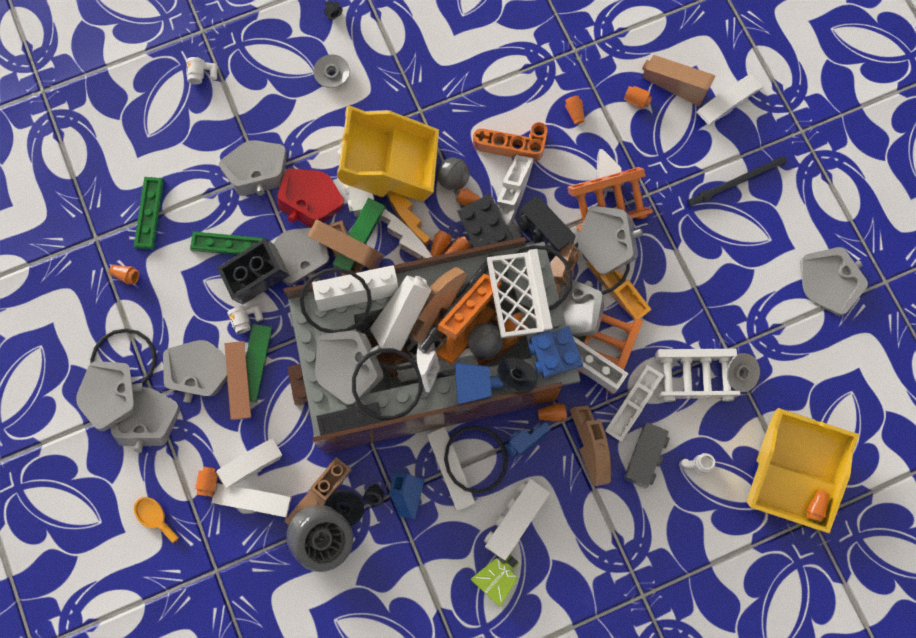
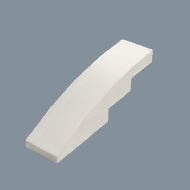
M751 73L701 107L697 113L710 125L729 114L738 105L744 103L748 97L760 91L763 85Z
M515 156L503 181L504 188L497 200L498 207L509 228L516 215L534 161L530 157Z
M384 210L380 220L388 224V233L400 240V249L419 260L432 257L421 240L409 227L396 216Z
M418 342L417 364L425 392H430L440 370L435 344L433 342L426 353H423L419 350L422 343Z
M647 364L605 432L622 442L664 374Z
M445 426L426 433L456 510L459 511L475 504L472 493L464 491L454 484L446 471L444 455L450 438ZM451 444L448 455L450 470L458 482L469 488Z
M217 483L211 503L287 518L292 498L236 486L225 489L223 484Z

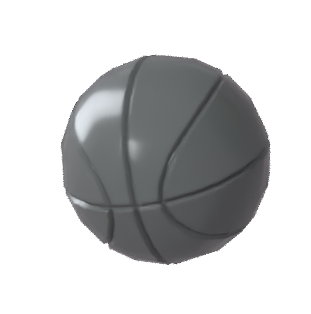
M448 158L440 164L437 177L439 183L445 189L455 191L467 184L470 171L463 160Z
M482 323L475 326L468 337V346L471 352L482 359H490L497 356L504 345V338H501L500 329L491 323Z

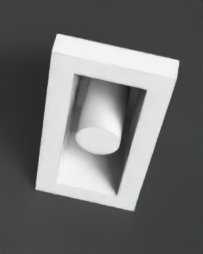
M599 149L596 179L621 172V167L603 149ZM611 186L604 188V191L614 192Z

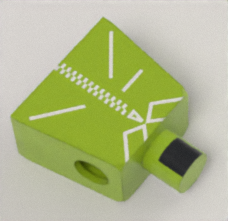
M511 555L503 564L496 558L470 580L500 607L518 579L512 571L519 562Z

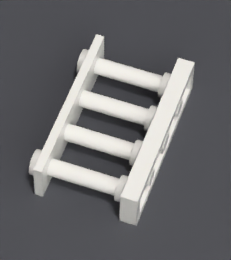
M659 349L655 353V361H661L664 367L665 392H660L658 399H664V402L676 401L675 399L722 398V401H734V398L740 395V391H731V386L727 380V368L732 358L737 355V349ZM673 361H681V364H683L684 391L673 392L671 369ZM692 361H700L702 363L704 391H692ZM712 361H719L721 363L723 391H712L710 363Z

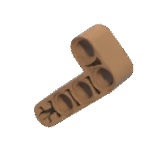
M317 219L308 234V237L371 270L378 269L385 256L372 247Z

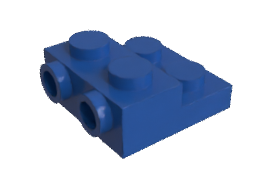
M569 326L530 337V343L527 344L531 356H535L537 361L534 363L538 375H542L543 379L583 366Z
M545 422L542 426L538 423L530 430V433L526 429L521 432L518 429L510 436L509 443L505 449L511 457L516 456L518 459L544 438L551 428Z

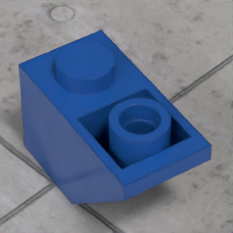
M394 472L389 492L398 515L415 519L424 479Z

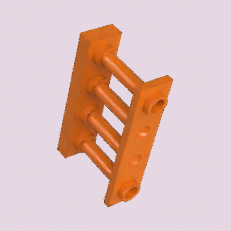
M640 167L567 187L569 194L578 198L583 223L588 212L585 199L586 193L593 191L596 194L598 207H606L603 195L604 188L611 186L613 188L617 208L626 212L621 186L622 183L627 181L631 183L636 205L635 210L628 211L627 213L636 219L646 218L647 214L653 213L651 208L643 206L638 181H640V178L645 177V171ZM582 225L576 226L578 231H581Z
M484 273L438 324V330L447 335V340L436 351L437 357L451 365L468 347V337L471 330L479 324L488 323L496 314L495 310L488 307V302L493 297L490 276ZM498 282L497 289H500L501 282Z
M603 314L601 321L624 330L628 334L627 339L620 341L597 332L594 335H586L584 344L587 345L590 337H593L619 348L618 350L621 351L619 358H613L601 352H596L624 370L643 321L636 318L633 323L629 322L628 324ZM606 389V392H608V393H610V394H612V395L614 394V393H612L611 391H609L608 389Z

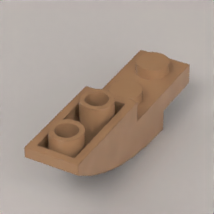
M569 243L559 253L568 262L573 277V268L579 260V251L574 243ZM555 256L550 265L559 295L560 285L568 286V273L564 263Z
M454 267L430 286L431 292L409 334L413 339L423 343L425 338H427L428 331L439 317L440 309L443 307L448 310L456 300L460 287L465 283L467 275L465 271Z
M589 406L574 407L570 410V413L584 445L579 450L593 486L609 484L611 481V461L608 442L601 420H594Z
M336 457L310 487L311 490L284 522L289 525L294 516L306 507L324 505L328 497L340 488L352 469Z

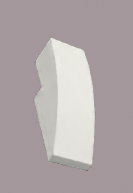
M272 438L218 469L216 473L225 489L280 460L282 454Z

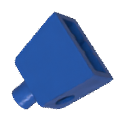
M455 363L457 405L491 398V389L503 388V382L499 376H490L489 367Z

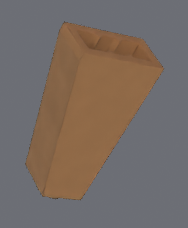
M653 55L650 61L646 60L642 67V70H644L642 78L700 107L716 77L711 73Z

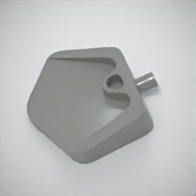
M256 140L247 141L221 159L219 166L238 195L246 196L257 193L261 196L265 193V190L280 187L285 173L287 152L281 144Z
M592 206L586 214L579 233L578 246L582 254L598 273L608 275L637 259L636 238L643 236L642 229L634 230L632 217L624 210Z
M311 228L285 231L274 242L290 276L282 280L288 286H293L307 277L310 279L311 276L315 275L316 271L325 267L330 262L328 247L308 237Z
M837 247L805 255L800 261L802 286L806 297L835 315L842 316L848 312L868 286L867 279L859 270L862 267V263L860 261L854 262L844 248Z
M572 280V288L566 300L561 303L566 327L569 326L572 336L594 335L599 330L604 311L603 295L599 290L592 288L593 284L590 281L582 284ZM560 285L559 300L563 297L568 286Z
M344 331L321 335L317 341L315 375L318 383L345 404L355 405L357 402L352 393V376L356 365L366 354L381 347L377 345L372 348L367 336L358 331ZM378 354L369 357L359 369L356 377V392L360 400L383 378V371L376 357Z
M197 340L168 348L163 353L164 385L168 389L185 392L183 402L191 403L193 394L215 396L227 381L226 357L213 344L205 340Z
M94 361L88 366L76 397L77 405L98 431H105L134 414L133 392L143 391L142 383L132 384L130 367L126 363Z
M144 387L143 391L133 392L135 412L131 417L110 428L114 439L120 446H135L134 451L137 453L142 452L143 446H163L168 441L179 415V405L176 401L151 388Z

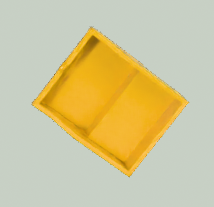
M348 105L345 112V127L341 142L340 163L337 171L338 179L348 186L380 197H384L391 191L424 202L434 192L439 129L392 111L366 112Z
M778 408L771 418L756 460L759 466L746 500L747 504L751 508L830 534L850 478L853 452L860 434ZM817 490L829 494L826 518L824 517L822 522L806 516V509Z

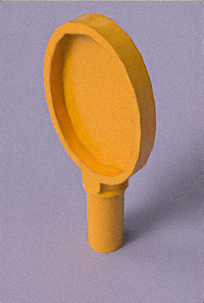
M141 497L135 502L134 514L142 525L147 528H159L172 543L179 539L169 528L168 524L164 522L165 513L162 506L156 500L149 497Z

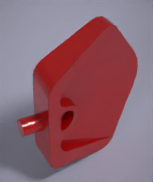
M292 168L285 171L278 192V208L289 215V222L293 223L295 220H298L312 228L316 219L324 223L343 208L344 199L332 179L326 173L316 170Z

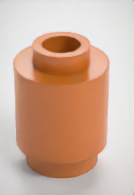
M629 86L624 100L628 101V104L644 109L645 106L649 107L652 97L649 96V91L636 86Z
M203 467V470L198 471L195 487L197 490L196 495L212 497L218 480L215 468Z

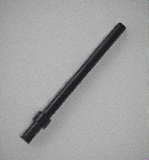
M782 156L713 189H706L700 192L699 195L687 200V203L691 207L700 202L709 201L711 197L786 163L787 159L785 156Z
M487 259L436 326L428 331L427 338L419 347L421 352L426 353L433 342H437L442 335L438 330V324L481 276L489 270Z

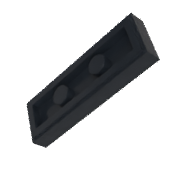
M379 402L364 405L369 411L382 416ZM359 406L316 416L320 436L383 422V420L367 415Z

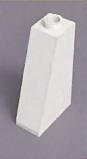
M407 275L371 326L370 330L381 348H394L401 351L431 292L427 281L422 277L415 276L414 278Z

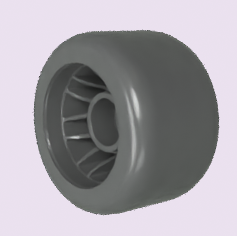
M325 505L306 507L294 516L288 526L286 539L291 554L302 566L311 571L326 572L340 566L351 552L353 546L352 528L349 522L331 507ZM320 532V536L317 539H314L315 536Z

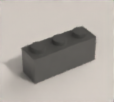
M648 422L643 425L623 480L643 488L649 487V484L653 485L656 474H654L655 468L660 466L663 459L661 455L662 449H666L670 440L667 437L669 431Z

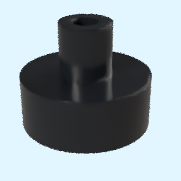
M329 0L325 3L324 14L329 20H333L342 14L343 9L338 2L332 3Z
M374 484L365 489L363 499L369 505H380L383 502L384 491L379 485Z

